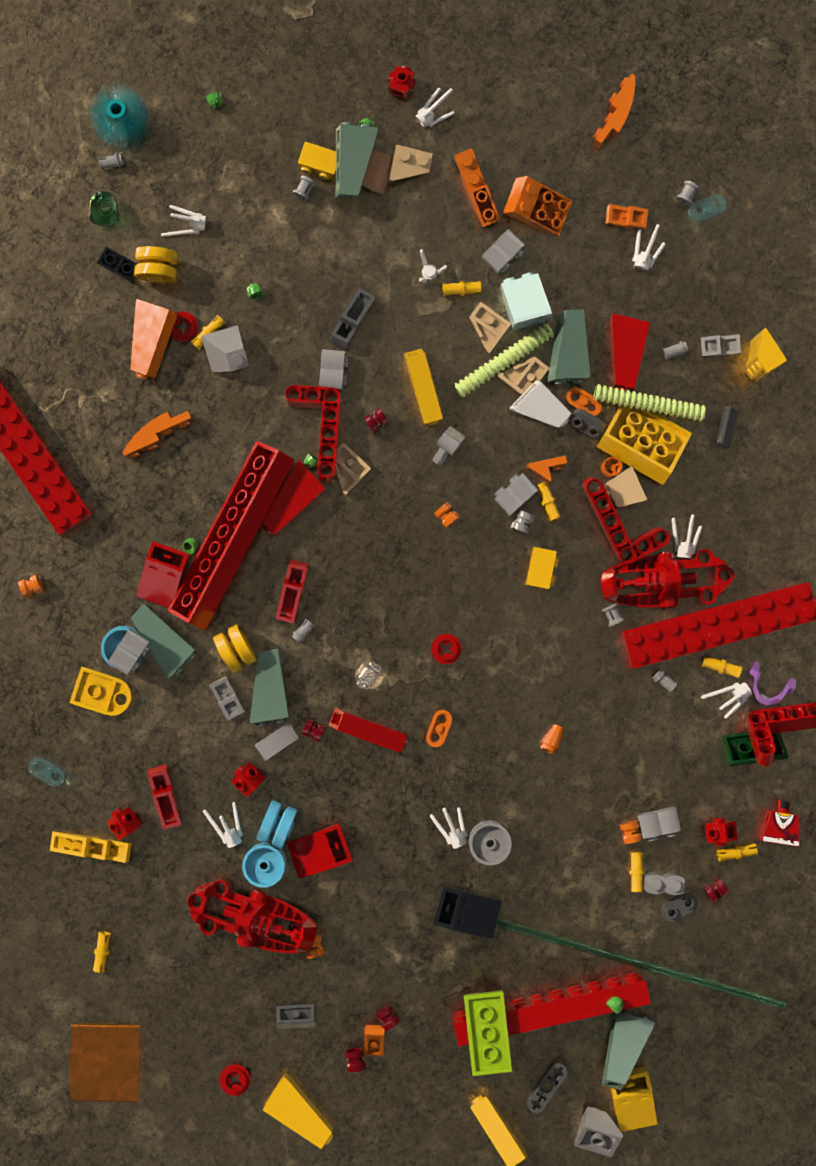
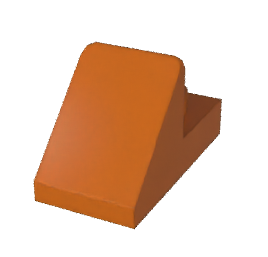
M566 455L528 463L527 468L551 484L552 480L549 469L552 468V471L564 469L563 466L567 464Z
M366 1025L364 1056H383L384 1028L381 1025Z

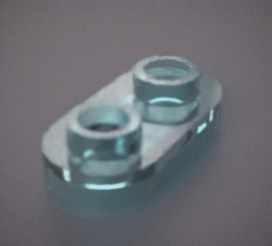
M713 195L694 202L689 209V216L695 222H701L717 216L725 210L726 200L721 195ZM715 201L720 203L719 207L714 205ZM696 208H701L702 213H698Z
M36 757L29 763L30 773L50 786L55 787L64 783L66 779L65 771L43 757ZM38 763L43 765L42 770L37 769ZM54 773L59 774L58 780L53 778Z

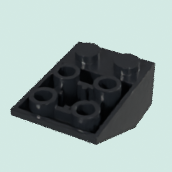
M449 885L443 886L434 925L493 939L502 901Z

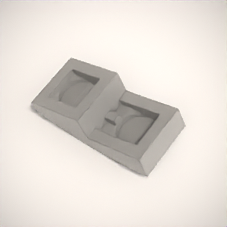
M740 334L701 337L702 357L741 354Z
M227 676L209 684L227 720L245 712Z
M288 722L254 746L264 761H266L299 739V737Z

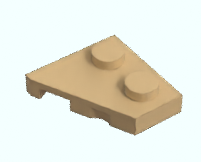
M396 144L388 182L428 174L433 154Z
M482 302L478 304L469 317L488 354L492 352L511 326L510 322Z
M532 357L526 360V362L500 373L497 378L522 395L535 381H541L548 372L549 367L536 357Z
M343 442L337 449L336 473L343 493L347 495L371 468Z

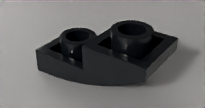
M107 246L97 261V264L129 282L134 277V269L137 263Z

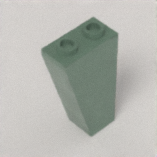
M343 122L336 129L335 198L355 199L359 195L378 127H372V124L355 126L352 122Z
M584 309L565 310L558 315L548 382H555V385H564L571 381L573 384H583L584 380L591 378Z
M143 604L131 617L141 636L149 640L147 645L150 646V651L166 677L169 679L177 678L183 672V665L186 662L190 664L196 657L194 653L197 649L147 604Z
M279 649L260 651L257 660L250 724L255 723V726L267 725V721L274 720L275 723L286 722V718L290 717L280 651Z
M625 1011L614 1015L602 1079L603 1086L618 1090L625 1086L655 1025L654 1021H650L649 1018L643 1016H631L630 1013Z

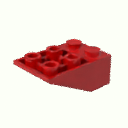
M152 541L145 560L136 597L169 608L182 584L192 555Z
M340 822L286 842L299 879L353 861V856Z

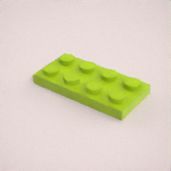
M503 990L465 994L464 1003L472 1076L512 1072Z

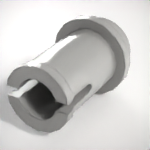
M116 152L112 156L100 157L99 164L102 170L116 166L120 168L121 165H124V158L122 153L118 154Z
M679 341V344L663 348L666 360L682 354L685 356V353L689 352L686 342Z
M305 619L296 632L293 631L292 637L301 644L302 641L305 642L304 639L316 626Z
M658 669L652 676L655 683H660L669 692L677 685V682L665 674L664 669Z

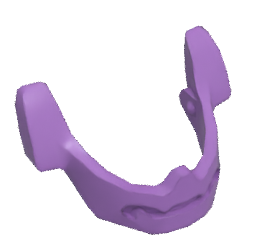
M754 662L749 674L754 677L753 691L758 702L770 706L781 702L787 693L793 694L796 688V680L792 678L779 695L768 698L760 694L757 688V681L761 674L759 672L760 663Z

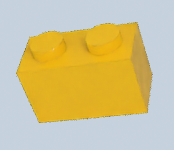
M304 142L298 160V167L306 174L315 173L322 179L330 180L331 178L335 180L336 151Z
M533 547L526 586L549 590L550 586H554L555 575H552L553 568H557L559 556H556L557 551Z

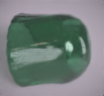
M96 192L91 197L89 219L93 224L108 226L119 221L120 213L114 195L110 192ZM110 207V210L105 212L101 209Z

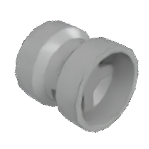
M518 510L516 520L512 522L510 528L528 535L529 526L533 523L535 517L527 512Z

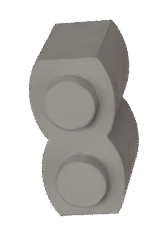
M508 229L482 255V260L497 274L500 272L505 273L511 266L510 262L514 258L516 260L519 259L525 252L523 250L525 244Z
M322 349L319 387H333L338 391H342L343 386H347V375H344V367L348 368L349 356H345V351Z
M523 473L520 476L518 474L513 476L509 480L510 485L506 489L501 487L495 493L497 497L494 501L509 517L538 492V489Z
M129 629L107 663L126 675L130 671L134 673L140 664L137 662L140 655L144 657L150 648L147 645L149 640Z
M676 807L637 815L642 838H647V841L657 840L660 835H666V837L676 836L677 832L681 831Z
M647 872L643 874V889L651 894L666 892L671 895H680L684 893L685 879L676 873L661 875L656 872Z

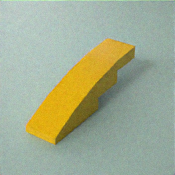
M53 831L50 851L128 863L132 843Z

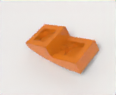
M609 204L605 224L645 229L648 209Z

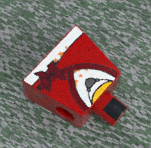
M779 800L777 811L767 810L759 834V840L799 847V817L795 813H789L790 801Z

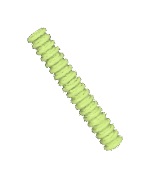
M543 323L542 327L539 326L538 330H533V333H529L528 337L524 336L523 340H518V343H514L513 347L509 346L508 350L505 349L503 354L499 353V356H495L494 360L490 359L488 364L484 363L483 367L480 366L479 370L475 369L473 374H469V377L465 376L464 380H459L460 383H455L456 391L461 397L465 398V395H469L470 391H475L476 387L480 388L481 384L484 385L486 380L490 381V378H494L495 374L499 375L500 371H505L506 367L509 368L510 364H515V361H519L520 357L524 358L525 354L528 355L530 353L529 351L533 352L535 347L539 348V345H543L544 341H549L550 337L553 338V330L548 324Z
M600 384L594 390V401H606L608 404L611 402L613 405L617 403L618 406L623 404V407L628 405L629 408H640L643 411L646 409L648 412L652 410L653 413L658 411V414L663 412L664 415L681 416L683 419L686 417L688 420L692 418L693 421L698 419V422H702L706 414L705 405L700 407L699 404L682 403L680 400L677 402L675 399L671 401L670 398L665 400V397H653V395L648 396L645 393L642 395L640 392L636 394L635 391L630 393V390L625 392L624 389L607 388L605 385L601 387Z

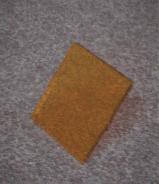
M72 1023L71 1054L69 1057L70 1101L138 1102L140 1069L139 1024Z

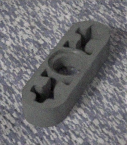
M560 1061L553 1062L527 1099V1105L531 1112H542L567 1076V1068L564 1063ZM560 1067H562L561 1070L563 1073H558L556 1075L555 1080L557 1081V1083H555L553 1079L549 1078L548 1076L550 1075L553 1078V1076L555 1075L554 1068L559 1069ZM550 1082L553 1085L552 1090L544 1092L542 1090L543 1083ZM539 1091L546 1099L541 1097L539 1100L540 1106L536 1105L533 1107L532 1100L536 1101L540 1097L537 1093Z

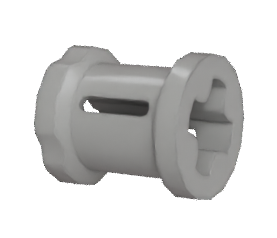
M302 175L300 177L301 181L293 193L298 198L308 201V195L312 187L316 186V182Z
M685 181L684 188L681 194L677 195L676 199L684 205L691 206L693 204L692 200L696 192H699L700 187L692 181Z
M618 603L602 609V612H605L609 620V627L625 620L624 617H621L617 608Z

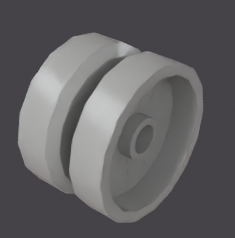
M492 820L481 821L473 827L468 838L470 852L481 864L489 866L499 864L510 854L512 846L511 837L506 828L499 822ZM493 840L494 845L490 844L488 847L486 842Z

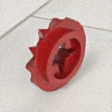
M177 312L171 337L181 342L192 340L198 330L196 318L189 312ZM182 319L185 325L191 326L185 328L184 334L181 329L175 328L181 326Z
M441 634L432 642V656L441 664L454 663L461 655V643L454 635ZM452 642L450 650L453 655L446 652L441 656L443 648L440 643L448 645Z
M239 1064L228 1065L223 1069L219 1078L222 1090L232 1096L243 1094L249 1088L251 1082L250 1073ZM240 1074L238 1079L240 1083L235 1082L230 1086L232 1081L230 1075L235 1077Z

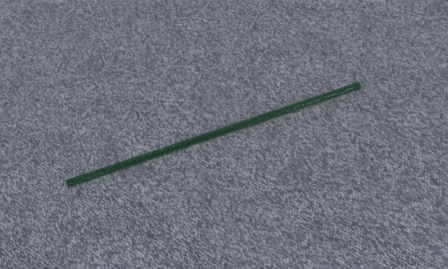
M497 920L496 927L783 1010L786 1008L787 1003L784 1001L503 920Z

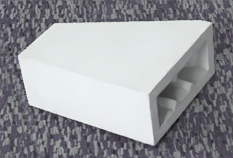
M535 381L509 408L513 412L558 428L563 427L569 421L568 417L571 415L568 409L541 381Z

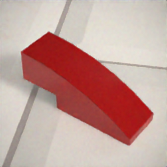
M293 559L289 562L275 619L294 623L310 564Z
M167 764L148 769L147 775L162 829L182 825Z

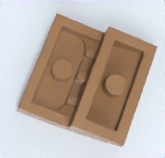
M372 149L361 188L365 187L377 194H384L389 180L393 157Z

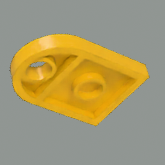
M81 666L70 699L71 704L109 716L119 715L129 708L132 701V691L124 680ZM119 694H124L127 698L124 705L117 703L116 699Z

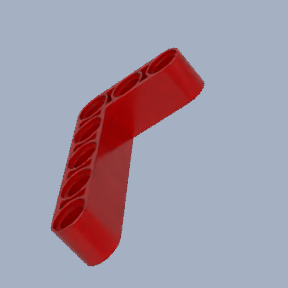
M291 385L285 390L286 402L290 407L322 409L318 475L322 482L330 483L336 476L341 408L340 392L333 387ZM294 393L299 395L296 399L289 398ZM310 395L318 396L316 400L308 399ZM329 396L337 397L333 402L327 400ZM328 414H334L336 416L333 420H328L326 418ZM327 432L334 433L332 438H326L324 435ZM327 450L333 452L330 457L324 456L323 453ZM324 469H330L332 473L329 475H323L322 471Z
M588 477L584 480L583 490L618 560L625 564L633 563L666 546L670 542V533L661 527L652 528L630 540L601 480L595 477ZM596 481L597 488L594 491H590V483ZM603 498L605 505L602 508H598L597 503ZM613 516V522L610 525H606V518ZM663 532L662 540L657 541V534ZM621 533V539L615 542V534ZM642 541H646V547L640 550L639 544ZM629 550V556L623 559V551Z
M816 702L755 710L749 714L747 730L756 761L759 765L768 767L774 762L775 744L772 734L816 728Z

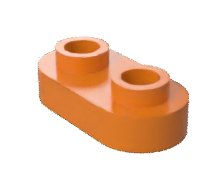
M579 387L571 388L566 394L567 403L575 409H583L593 416H597L602 409L599 400L594 401L591 394ZM572 395H578L579 400L574 401ZM593 405L595 407V410L590 411L588 409V406Z
M439 710L432 718L426 734L427 743L432 747H440L445 742L452 723V716L448 711ZM440 716L446 717V721L444 723L439 722ZM438 734L439 740L434 741L432 735Z

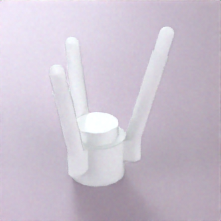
M438 88L426 104L417 112L418 114L415 117L424 128L426 126L431 128L455 114L452 111L433 120L435 114L432 111L453 92L452 88L429 108V105L441 91Z
M170 205V209L190 215L185 216L171 213V217L190 221L189 227L193 229L162 233L161 236L200 234V231H205L206 216Z
M659 224L655 227L646 252H641V254H639L642 230L638 229L635 255L632 260L635 262L634 266L638 269L648 271L649 268H652L655 260L666 245L663 242L652 257L650 251L660 228Z
M420 250L423 262V278H420L419 282L425 284L427 281H434L437 275H441L447 269V266L444 265L437 270L434 265L427 263L424 251Z
M691 515L687 540L686 542H681L680 545L676 519L672 518L674 552H677V557L692 559L693 554H695L702 526L698 527L693 544L690 543L694 515Z
M743 682L740 685L735 683L732 686L708 693L701 698L706 699L734 690L732 692L733 698L720 707V710H723L735 701H738L724 716L727 719L743 703L748 701V698L752 696V692L748 685Z
M235 802L232 805L237 831L234 828L229 830L223 816H220V821L225 829L223 834L207 810H203V813L217 831L223 843L227 844L228 848L242 842L240 837L243 836Z
M443 808L444 815L451 829L449 835L434 815H430L434 824L446 838L448 845L451 844L453 849L467 843L465 837L468 835L465 831L461 808H457L460 829H455L447 809Z

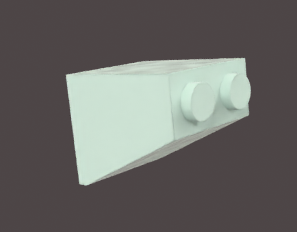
M533 272L522 275V278L515 279L512 277L505 279L504 283H501L500 289L512 331L549 321L552 312L538 273L534 275Z

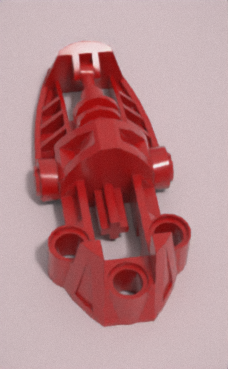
M709 549L699 550L695 553L693 559L674 560V553L660 552L658 555L646 556L630 564L620 563L603 571L601 586L605 600L626 606L676 608L678 606V598L697 597L701 604L709 605L714 603L717 597L729 589L735 573L727 562L714 556ZM701 553H705L708 556L706 563L700 561L699 555ZM712 567L714 586L681 588V585L696 584L697 576L696 572L680 573V570ZM722 570L727 571L729 574L726 581L720 577ZM644 572V577H637L635 580L624 581V578H616V574ZM632 585L645 587L646 593L618 595L617 590L625 589L624 586ZM705 591H709L711 593L710 601H705L703 599V593Z
M220 879L197 887L195 892L188 897L187 903L190 907V915L194 922L200 925V931L205 935H212L222 929L238 936L236 943L244 948L256 947L280 953H308L314 944L317 931L316 922L297 907L277 897L268 895L264 891L252 890L250 897L234 891L230 880ZM220 883L225 885L224 893L219 891ZM196 896H199L202 900L200 906L195 902ZM214 897L241 906V908H237L227 904L226 908H224L223 915L236 919V921L224 920L217 915L207 912L211 898ZM276 917L303 925L301 930L294 928L293 931L283 929L281 925L274 924ZM208 921H212V922H213V924H214V929H213V930H210V929L207 927V922H208ZM271 933L291 936V940L297 944L272 936Z

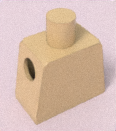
M633 467L628 468L605 484L615 509L642 503L647 500ZM603 498L600 499L601 505L604 506L605 500Z

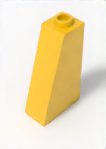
M421 348L404 353L424 424L435 425L443 417L425 352Z
M285 1073L265 1103L263 1111L320 1149H322L324 1144L328 1146L334 1136L331 1134L333 1127L294 1080Z
M480 1095L472 1101L474 1105L470 1108L507 1166H517L527 1159L529 1155L489 1096L483 1097Z

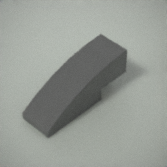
M359 288L341 315L340 321L332 331L329 341L346 350L376 297Z

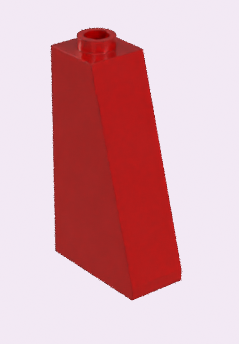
M612 314L610 318L614 388H618V390L624 389L625 392L626 390L632 392L635 389L650 322Z
M300 460L294 466L262 521L265 524L262 528L269 535L273 533L277 536L326 491V488Z
M336 707L329 722V726L337 731L399 753L407 744V735L403 732Z

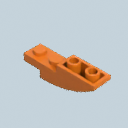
M633 73L629 78L625 77L619 86L621 90L618 94L614 93L609 100V111L611 112L604 120L606 125L603 129L599 127L593 136L595 138L593 145L599 149L610 134L617 138L626 122L635 92V75Z
M471 148L454 155L460 171V177L482 227L499 221L500 217L489 188L484 181L473 149Z
M186 411L172 418L166 412L156 417L133 436L123 450V455L126 458L130 457V459L140 456V452L144 450L152 451L158 448V444L162 443L159 436L162 435L164 437L173 433L172 430L179 427L182 429L189 426L190 422L193 421L191 413Z

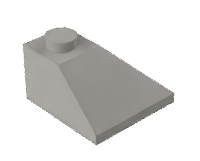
M238 325L201 335L212 373L230 372L249 366V360Z
M587 1107L582 1116L574 1146L612 1157L623 1138V1134L607 1112L595 1107Z

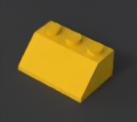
M767 328L758 333L750 343L745 367L747 368V375L751 380L754 379L755 382L767 376L787 361Z

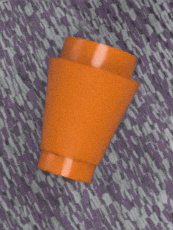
M554 724L553 728H551L541 742V749L555 755L556 751H559L564 728Z

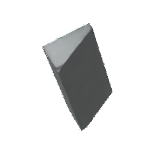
M731 406L726 407L723 411L716 441L717 446L730 448L738 416V411Z
M315 1004L276 1006L277 1028L316 1027Z

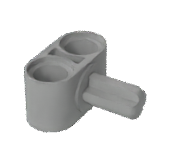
M450 426L436 444L440 448L433 457L434 463L442 465L449 454L453 455L458 450L466 436Z

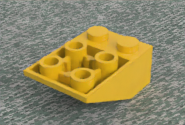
M645 1066L634 1068L621 1090L610 1087L620 1132L658 1125L648 1071Z

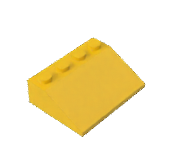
M621 404L599 441L597 448L620 459L623 463L663 485L671 475L692 433L658 413H653L652 410L648 412L646 409L643 411L640 408H629L628 405L623 407V404Z

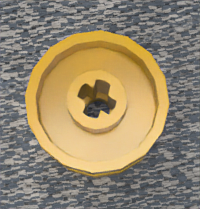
M152 246L136 249L135 259L139 264L134 269L135 278L156 283L176 281L177 270L172 267L178 264V253L176 251Z
M237 624L228 628V635L231 641L222 632L213 637L222 660L233 674L242 670V663L239 657L247 665L257 661L251 645Z

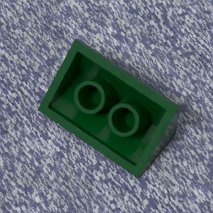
M748 732L722 736L725 765L732 767L757 763ZM781 733L772 734L775 744L774 761L788 759V753Z

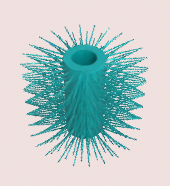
M119 84L118 93L114 94L111 90V99L106 97V101L101 104L100 109L88 112H91L89 114L93 115L90 117L98 119L96 122L98 123V128L103 130L102 135L108 139L110 136L114 141L115 138L119 141L120 137L121 144L122 139L125 138L127 141L124 142V145L128 143L130 146L128 137L130 141L131 138L129 134L132 138L135 133L139 136L136 132L137 129L141 132L143 131L141 127L145 125L141 122L151 121L144 119L138 121V119L146 118L144 117L146 114H143V112H147L143 110L144 108L140 107L143 105L138 102V99L133 95L129 97L127 91L125 93V89L124 92L120 90L121 97H119Z

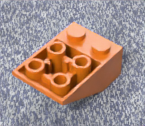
M528 176L519 177L514 182L503 213L519 222L560 236L572 200Z

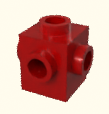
M396 66L394 72H390L388 82L390 83L389 93L407 99L409 91L414 90L416 79H414V72L409 67Z
M249 762L245 767L241 765L233 773L235 777L230 782L244 796L248 797L266 778Z
M130 807L123 811L121 808L111 813L112 818L106 821L118 841L141 827Z
M713 818V822L705 823L707 843H715L716 846H726L727 843L738 840L736 821H725V818Z

